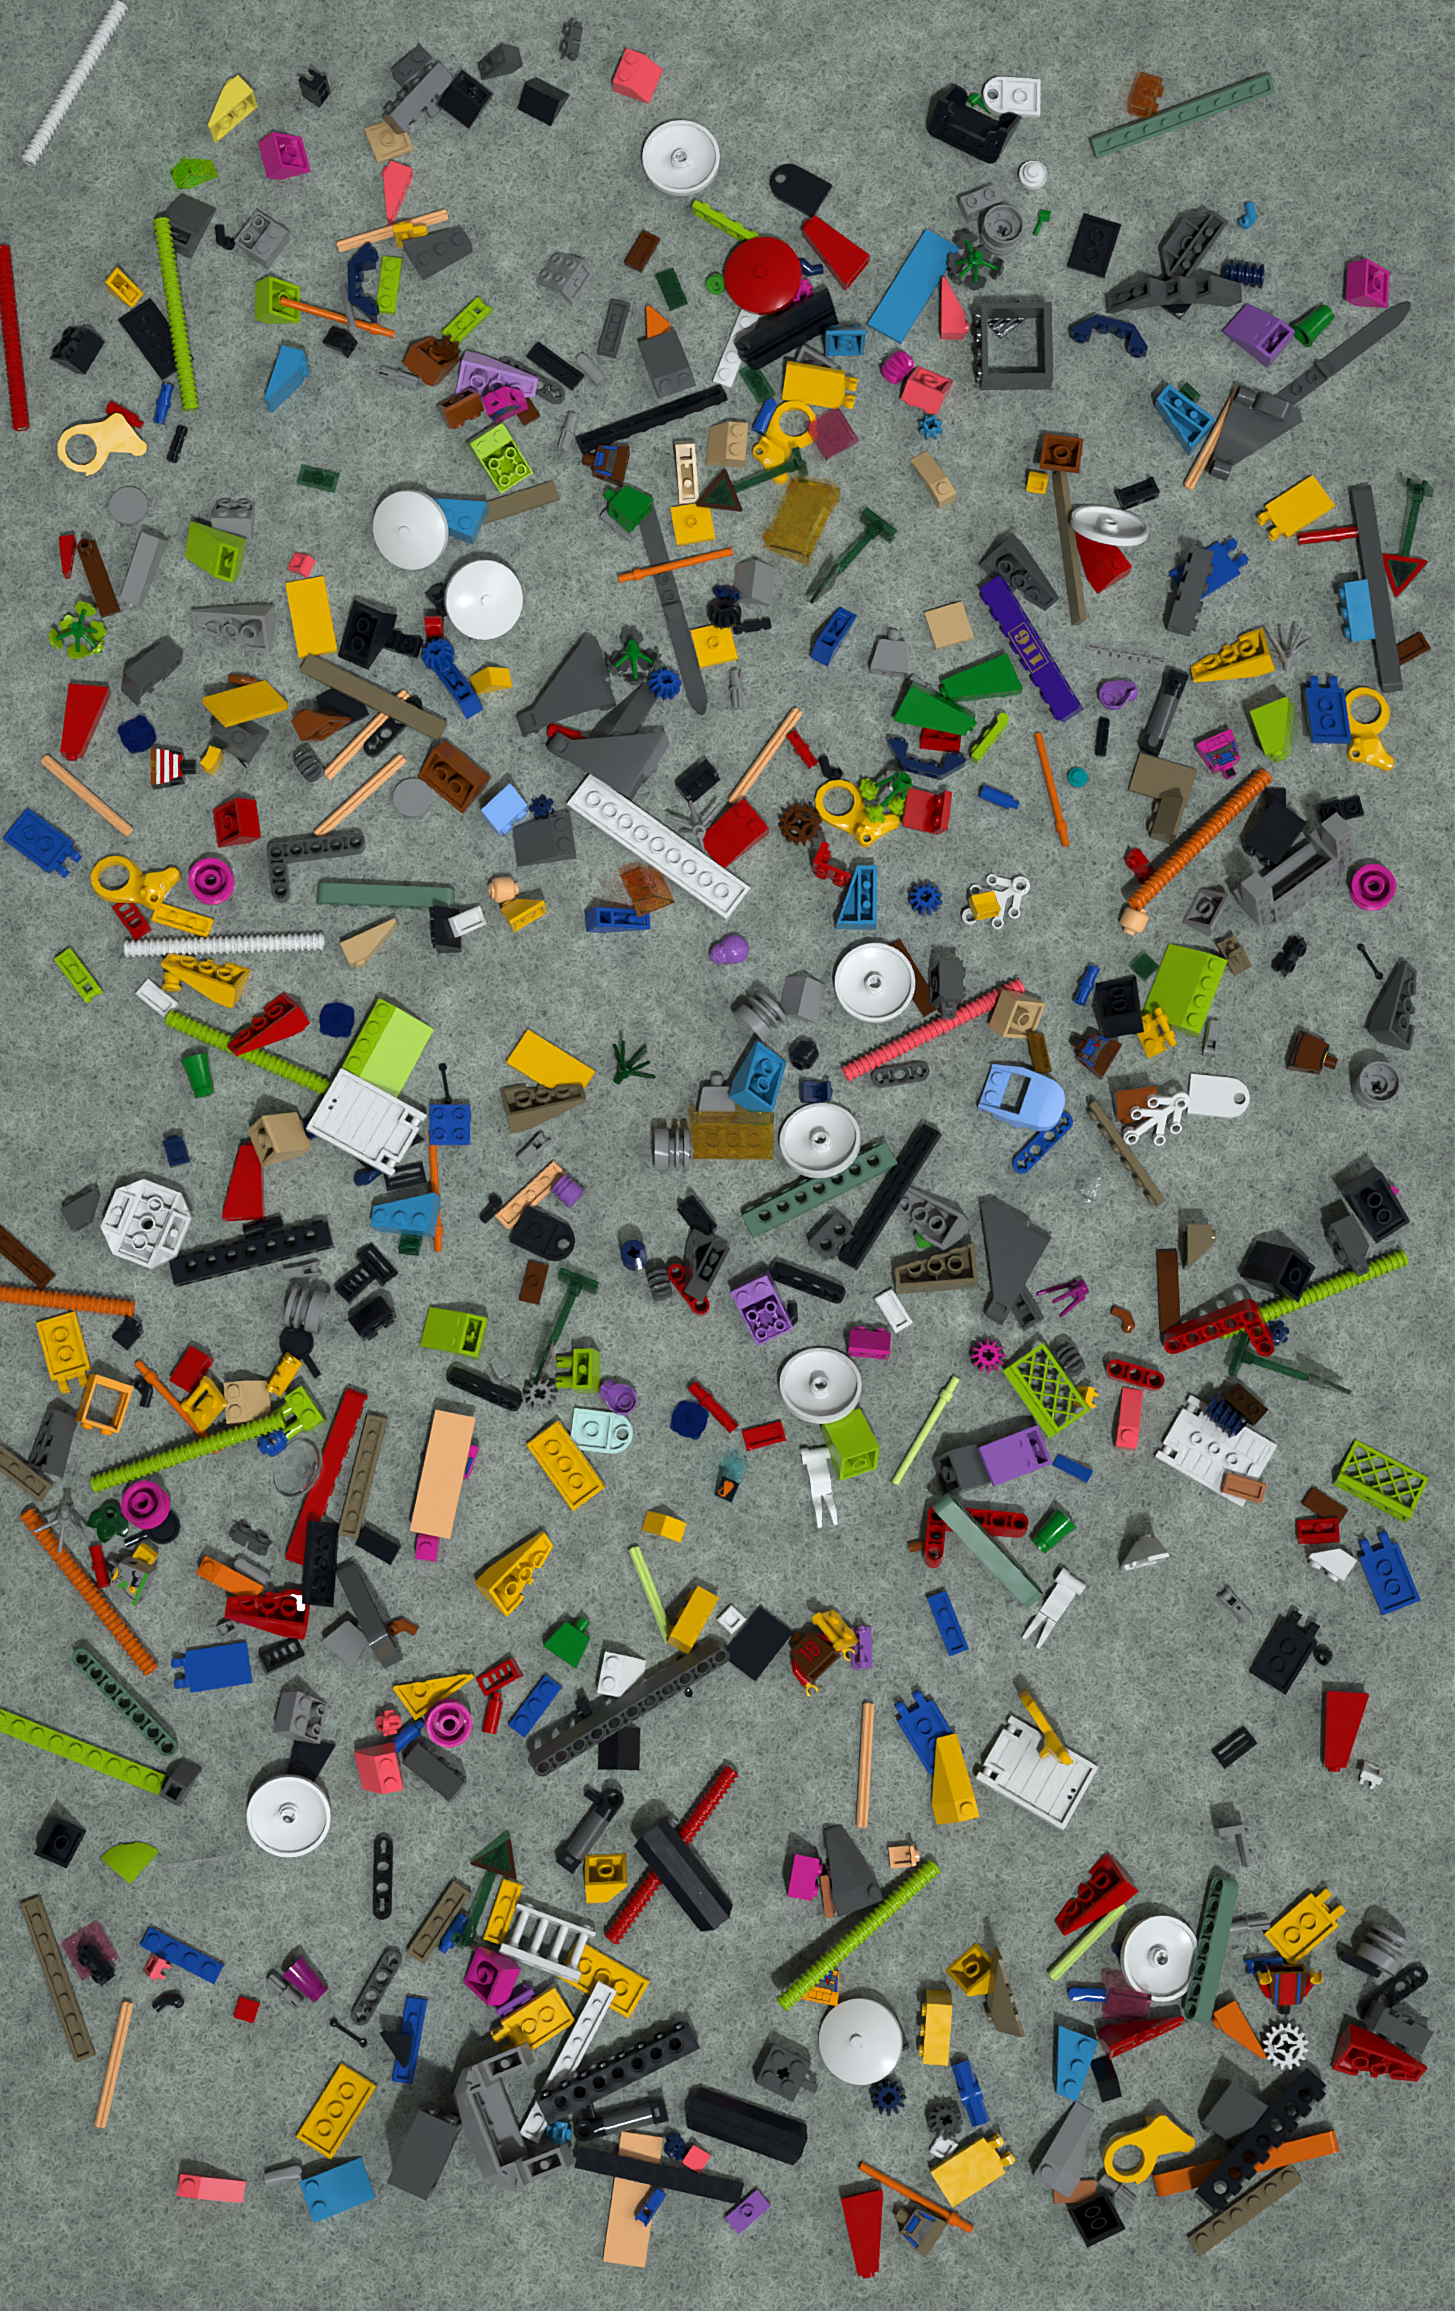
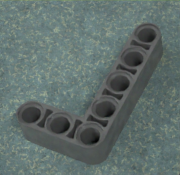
M358 833L278 842L269 845L267 848V860L271 893L274 899L279 903H285L291 897L288 863L359 855L366 848L363 837ZM358 840L361 842L359 847H351L353 841ZM334 843L341 844L338 850H332L331 847ZM314 846H321V850L319 852H312V848ZM295 848L302 849L299 855H293L292 851ZM274 851H282L281 856L277 858L272 857ZM279 869L284 871L282 876H274L275 871ZM279 889L286 890L283 896L276 895Z
M352 1561L335 1570L365 1638L383 1668L386 1669L403 1660L395 1642L384 1626L364 1580L356 1568L355 1562Z

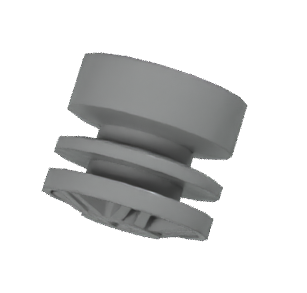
M1003 204L991 208L986 214L980 230L979 237L982 246L997 256L1008 255L1014 251L1019 244L1024 230L1023 216L1013 206Z
M756 990L754 992L756 999L753 997L748 998L752 1008L750 1009L742 1004L733 1013V1016L744 1029L750 1026L755 1031L751 1036L763 1044L772 1035L768 1025L778 1029L780 1027L778 1021L784 1023L787 1017L771 997L760 990Z
M1380 1061L1368 1064L1355 1076L1352 1082L1354 1100L1360 1106L1369 1110L1383 1108L1398 1095L1401 1088V1078L1398 1071L1392 1065ZM1373 1084L1377 1086L1375 1091L1372 1090Z
M655 1128V1171H668L670 1162H674L676 1171H679V1162H684V1171H689L692 1161V1139L689 1128H684V1138H679V1128H676L674 1138H670L668 1128Z
M296 1284L285 1305L284 1325L290 1327L294 1321V1328L298 1329L302 1321H305L304 1330L318 1335L324 1324V1320L320 1319L321 1312L327 1313L330 1294L316 1290L312 1298H310V1289L305 1287L302 1292V1286Z
M1373 1922L1371 1928L1378 1932V1934L1375 1935L1367 1932V1935L1374 1942L1372 1944L1362 1942L1356 1954L1367 1962L1370 1960L1377 1964V1967L1386 1973L1396 1976L1402 1964L1394 1957L1396 1954L1406 1957L1407 1953L1401 1950L1400 1946L1410 1949L1412 1944L1402 1934L1392 1928Z

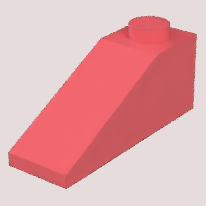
M390 160L388 167L385 166L382 173L388 225L394 223L413 178L411 167Z
M942 277L941 339L964 340L965 333L969 331V321H965V313L946 277Z
M1122 1388L1114 1448L1131 1451L1137 1449L1143 1390Z
M183 2172L180 2174L177 2196L243 2203L246 2181Z

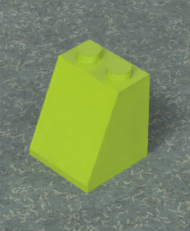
M1287 696L1250 711L1264 753L1271 761L1276 763L1286 760V756L1291 755L1295 706Z
M860 1408L853 1410L846 1417L838 1421L822 1424L821 1432L839 1481L877 1469L880 1446Z

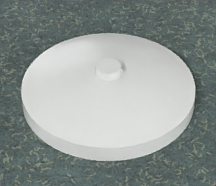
M686 120L671 121L655 129L646 140L642 154L643 168L649 181L662 192L675 196L692 195L705 189L715 178L720 164L719 147L713 135L700 124Z
M402 490L391 494L380 503L373 519V534L377 547L388 561L400 568L417 570L427 567L438 560L446 548L449 533L444 512L435 500L422 492Z
M1099 505L1079 507L1072 512L1070 520L1071 527L1080 535L1109 545H1138L1145 542L1149 534V525L1142 518L1114 507Z
M475 560L463 565L452 575L445 590L444 604L447 616L457 630L474 639L488 640L505 634L513 627L522 610L523 594L517 577L509 568L492 560Z
M869 943L853 949L842 959L835 975V991L841 1006L852 1017L866 1023H883L898 1017L909 1006L915 991V975L910 962L899 950L886 944Z
M815 1103L800 1108L787 1119L780 1134V1148L786 1163L797 1173L811 1178H826L841 1173L856 1159L861 1146L860 1130L854 1117L842 1107L829 1103Z
M813 1348L798 1353L787 1362L780 1376L779 1388L784 1405L793 1415L810 1423L827 1424L846 1417L854 1410L860 1399L862 1382L856 1365L847 1356L832 1349Z
M280 1775L265 1781L252 1795L247 1809V1825L255 1842L265 1851L280 1857H297L309 1853L324 1840L330 1826L331 1809L325 1793L313 1781L298 1775Z
M1150 1916L1136 1923L1127 1933L1120 1954L1123 1976L1132 1990L1146 1999L1162 2002L1174 2000L1186 1993L1189 1988L1198 1946L1195 1935L1182 1921L1169 1916Z
M866 1998L844 2001L827 2014L821 2025L819 2049L822 2059L827 2068L836 2077L847 2083L867 2085L885 2078L896 2067L902 2053L903 2038L900 2025L893 2013L877 2001Z

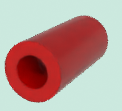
M114 401L108 404L105 411L106 414L110 416L115 413L122 414L132 429L134 427L139 429L143 427L144 422L140 421V417Z
M554 723L550 724L547 732V737L554 738L555 734L559 732L571 740L587 739V737L581 736L582 732Z
M494 1692L492 1699L488 1700L481 1732L496 1735L503 1702L500 1701L501 1693Z

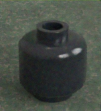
M810 1040L798 1041L789 1054L790 1063L798 1070L810 1069L819 1057L816 1044Z

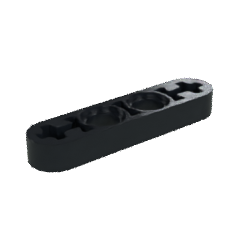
M412 696L406 699L405 702L409 704L411 702H418L417 707L423 710L420 698ZM389 717L365 741L363 746L364 752L372 758L379 756L407 726L404 724L397 725L395 720ZM383 730H390L392 736L389 739L382 738L381 733ZM378 737L379 740H380L381 742H383L384 744L381 745V743L379 742V743L376 745L377 751L374 752V751L372 750V751L369 752V747H368V746H369L370 744H371V745H375V744L377 743V739H375V738Z
M773 1263L769 1271L774 1281L835 1304L841 1303L846 1294L843 1286L784 1263ZM794 1277L799 1278L802 1281H797L794 1279Z
M458 1367L451 1368L446 1377V1380L452 1386L510 1411H518L523 1402L522 1397L518 1393Z
M386 1837L379 1838L374 1845L373 1914L379 1920L387 1919L392 1912L393 1843ZM383 1840L386 1841L387 1845H390V1848L386 1849L385 1856L390 1855V1860L384 1858L377 1860V1855L382 1856V1850L378 1849V1845ZM380 1862L388 1863L389 1871L386 1874L378 1872L377 1866ZM380 1883L388 1885L389 1891L386 1895L378 1894L377 1886ZM376 1897L381 1899L389 1897V1902L384 1901V1907L388 1908V1912L383 1917L380 1916V1913L376 1912V1909L380 1908L381 1901L376 1902Z
M1420 1966L1412 1967L1362 2003L1357 2010L1358 2017L1362 2020L1363 2008L1366 2007L1368 2009L1372 2000L1378 2001L1382 1994L1389 1996L1390 2002L1387 2006L1392 2008L1427 1982V1971ZM1414 1971L1423 1972L1421 1976L1423 1980L1413 1981L1412 1984L1415 1986L1411 1988L1410 1983L1405 1977L1408 1976L1409 1979H1412L1415 1976ZM1404 1982L1406 1984L1407 1990L1404 1994L1396 1992L1395 1987L1397 1983Z

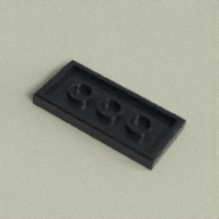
M150 298L118 319L162 381L178 370L175 368L177 363L174 361L176 357L173 355L175 351L172 349L174 345L171 342L173 340L170 336L172 334L170 332L171 327Z
M307 1521L301 1604L331 1608L334 1606L339 1525Z

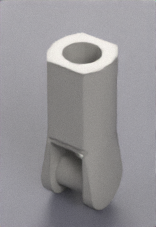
M578 355V366L597 387L601 386L607 380L606 376L593 364L587 355Z
M1207 1021L1203 1056L1207 1054L1213 1055V1058H1216L1221 1028L1220 1021ZM1208 1042L1215 1043L1214 1048L1207 1047Z
M543 1132L538 1134L516 1156L524 1166L551 1143L550 1139L547 1140L543 1136ZM537 1141L542 1145L539 1149L534 1146Z
M320 1262L283 1267L285 1281L321 1276V1272L318 1270ZM310 1267L311 1273L305 1274L304 1268Z
M237 1559L234 1563L237 1571L264 1587L271 1575L253 1566L246 1560Z
M1227 1587L1221 1596H1217L1242 1623H1245L1253 1615ZM1231 1597L1235 1600L1232 1605L1227 1602Z
M229 1619L217 1626L216 1629L221 1631L222 1639H225L246 1625ZM232 1622L235 1628L230 1631L227 1624Z
M297 2163L285 2168L282 2167L265 2172L263 2175L266 2186L270 2187L299 2178L302 2175L303 2167Z

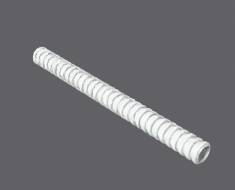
M113 0V5H110V10H107V15H104V19L101 20V24L98 25V29L95 30V34L92 35V39L86 45V49H84L83 54H81L80 59H78L77 64H75L74 69L69 74V79H66V84H63V89H60V94H57V99H54V104H51V109L47 111L48 114L44 116L45 119L41 121L42 124L38 126L39 129L35 131L36 134L32 136L33 139L29 141L30 144L26 146L27 149L21 155L22 161L26 164L36 166V161H39V156H42V151H45V146H48V141H51V136H54V131H57V126H60V121H63V116H66V111L69 110V106L72 105V101L75 100V97L96 65L95 62L99 60L98 57L102 55L101 52L105 50L104 47L108 45L107 42L111 40L110 37L114 35L113 32L117 30L116 27L119 26V22L122 21V17L128 11V7L123 2Z
M320 932L319 935H316V933H313V935H310V933L306 935L294 933L292 936L291 934H288V936H285V934L281 936L279 934H275V936L269 934V936L263 935V937H260V935L256 937L254 935H250V937L238 935V938H235V936L231 938L229 936H225V938L213 936L211 939L210 937L206 939L204 937H200V939L188 937V939L181 938V940L179 938H175V940L169 938V940L157 938L156 941L154 939H150V941L144 939V941L132 939L130 942L125 940L124 954L129 958L130 955L132 957H136V955L138 957H142V955L154 957L155 955L161 956V954L167 956L169 953L186 955V953L188 955H192V953L204 955L207 953L210 955L211 952L213 954H217V952L223 954V952L235 954L237 951L238 953H242V951L248 953V951L260 953L261 951L267 952V950L273 952V950H276V952L280 950L291 952L292 949L298 951V949H301V951L305 949L316 951L318 948L323 950L324 935Z

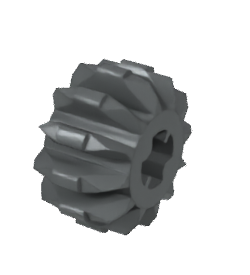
M305 748L293 757L295 766L308 782L312 783L325 774L323 765L310 749Z
M656 1266L647 1270L646 1277L653 1300L663 1301L670 1298L673 1292L665 1267Z
M1068 1342L1059 1345L1052 1353L1070 1378L1077 1376L1085 1368L1084 1359L1077 1349Z
M945 2103L942 2109L939 2106H935V2112L930 2111L928 2116L931 2119L927 2120V2125L932 2126L929 2129V2133L936 2132V2139L940 2135L943 2136V2141H947L948 2136L951 2139H955V2133L959 2134L962 2129L959 2126L963 2124V2120L958 2119L961 2115L960 2112H953L954 2106H951L949 2110ZM944 2119L948 2121L946 2126L942 2124Z

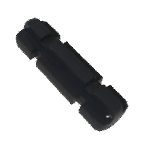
M182 425L177 426L176 434L169 448L170 451L166 457L167 461L177 463L178 453L180 454L185 440L184 437H186L188 429Z
M762 618L761 621L756 619L743 621L744 623L742 624L739 622L736 623L735 627L733 626L734 634H742L744 631L749 633L761 631L762 628L764 630L771 629L770 618Z
M1108 718L1099 719L1098 727L1100 728H1098L1096 742L1098 746H1096L1095 755L1098 757L1106 756L1107 748L1105 746H1107L1108 728L1110 726V719Z

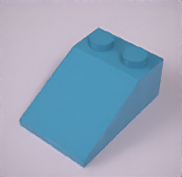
M831 325L825 327V356L864 355L865 328L859 325H849L848 327Z
M285 345L281 346L264 397L270 413H273L303 383L305 377L308 378L310 366H308L305 351Z
M759 1041L755 1042L733 1079L728 1097L756 1117L772 1112L775 1107L786 1061Z
M362 2157L299 2182L313 2223L376 2198Z

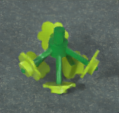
M77 601L74 609L77 610L80 618L65 615L63 621L59 623L61 635L52 628L48 639L53 647L56 646L57 650L63 648L61 639L67 636L75 637V643L71 647H67L68 657L81 660L83 657H90L93 653L95 655L102 653L104 648L102 643L105 641L104 639L102 640V637L106 636L107 631L103 628V622L95 620L91 622L89 628H85L82 624L84 616L92 617V615L96 614V609L88 602ZM83 637L94 649L89 653L87 646L80 644L79 638Z

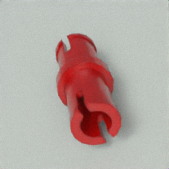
M797 730L786 736L796 750L795 754L801 757L808 770L819 763L809 750L810 746L808 743L805 744Z
M102 1545L90 1547L89 1551L93 1563L91 1568L95 1572L98 1589L110 1586L108 1572L105 1570L108 1563L104 1560Z

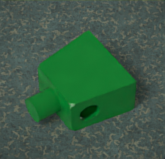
M625 486L619 493L609 488L604 494V499L610 502L608 515L628 533H631L652 511L654 499L629 486Z
M581 1616L574 1626L565 1622L543 1647L577 1669L591 1639L584 1634L590 1622Z

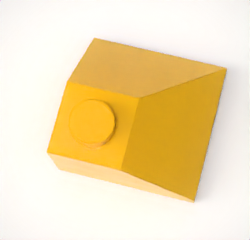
M516 899L505 902L500 912L514 933L546 914L547 908L544 900Z
M626 1853L586 1855V1903L608 1902L627 1887Z
M975 1943L945 1971L967 1996L988 1994L992 1959Z

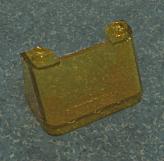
M797 477L796 480H791L788 487L790 492L772 531L766 533L764 542H766V549L809 567L813 559L811 556L817 548V543L828 519L841 499V488Z

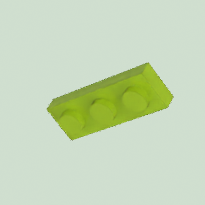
M383 256L377 304L382 314L395 315L402 258Z

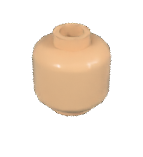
M509 876L493 878L492 882L488 884L489 898L493 899L495 903L513 901L515 895L519 893L518 884L514 883L513 879Z
M1126 907L1119 922L1124 927L1123 931L1133 936L1135 932L1143 933L1149 920V916L1146 914L1147 910L1142 909L1138 912L1132 907Z

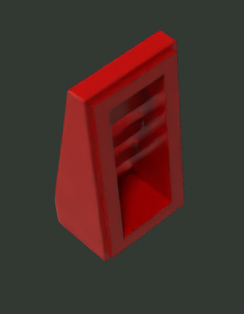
M74 535L59 536L62 573L65 579H70L77 540Z
M117 903L112 909L135 941L151 931L149 924L134 903H128L130 908L123 913H120L118 909L126 903ZM132 911L135 912L133 915H131V916L128 917L127 919L124 918L125 916H127V915H128L129 913H131ZM136 918L140 919L131 926L129 925V923L134 921Z
M511 1658L480 1675L476 1680L486 1697L524 1675L515 1658ZM507 1666L510 1667L514 1676H511ZM501 1669L503 1670V1672H504V1674H505V1676H506V1678H507V1680H505V1681H504V1679H503L501 1673L499 1672V1670H501ZM494 1673L500 1683L498 1685L495 1683L492 1677V1674ZM486 1677H488L493 1687L487 1690L482 1681Z

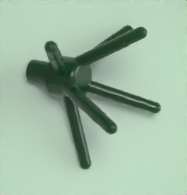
M622 1040L621 1054L617 1045L613 1044L619 1067L616 1070L617 1075L613 1079L616 1084L620 1085L623 1079H628L630 1075L656 1078L652 1074L634 1072L649 1065V1060L632 1068V1065L647 1049L646 1045L639 1050L628 1064L624 1062L625 1041Z

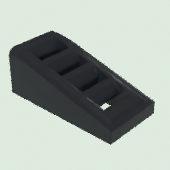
M360 1264L334 1290L350 1305L375 1278ZM362 1269L371 1276L369 1279L360 1272ZM356 1275L364 1281L362 1285L354 1278ZM351 1280L359 1287L357 1290L349 1284ZM345 1286L352 1292L351 1295L343 1290Z
M292 1638L260 1653L258 1659L265 1674L268 1675L305 1656L298 1640ZM293 1643L295 1644V1651L297 1653L294 1656L289 1648V1645H293ZM285 1648L289 1656L288 1659H285L281 1649ZM275 1652L278 1653V1656L281 1660V1662L279 1663L277 1662L273 1654ZM267 1656L270 1657V1659H271V1661H272V1663H273V1666H271V1667L269 1666V1664H268V1662H267V1659H266Z

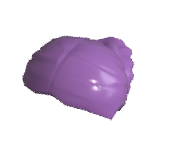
M1116 680L1105 682L1099 691L1101 704L1109 710L1121 709L1127 701H1134L1138 696V686L1132 681Z
M731 934L722 939L720 943L712 946L709 957L716 964H737L747 958L749 947L743 937Z
M607 1380L599 1386L601 1398L606 1402L611 1411L617 1415H627L636 1407L638 1402L637 1394L630 1386L617 1384L613 1380Z

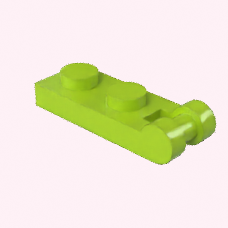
M480 297L475 298L441 332L442 336L451 335L450 342L458 341L460 344L493 312V309L489 305L486 306ZM479 309L481 312L477 314L475 310Z
M1006 713L998 715L993 729L988 728L982 736L984 740L981 744H975L970 751L972 754L970 760L976 765L1006 729L1009 722V716Z
M68 948L54 958L86 1004L90 1003L91 999L96 995L99 996L103 993L71 948ZM90 984L92 989L85 992L83 988Z

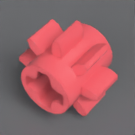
M394 1710L379 1712L380 1716L375 1721L377 1730L379 1732L383 1731V1736L397 1734V1729L401 1727L400 1716L394 1714Z

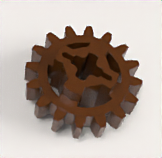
M796 803V808L794 809L788 806L790 811H783L785 818H780L779 820L784 823V825L779 827L780 830H785L782 834L783 838L789 836L787 842L791 843L794 840L795 846L802 842L805 847L806 841L813 844L812 838H819L817 831H822V828L818 826V824L823 823L822 819H817L820 815L819 812L813 813L815 809L813 806L807 809V803H804L803 807ZM803 812L811 815L812 819L804 817ZM795 814L793 821L788 822L790 817ZM800 820H802L803 823H806L805 825H803V829H799V827L796 826L799 824ZM813 828L812 832L807 836V831ZM789 831H796L799 837L793 836Z

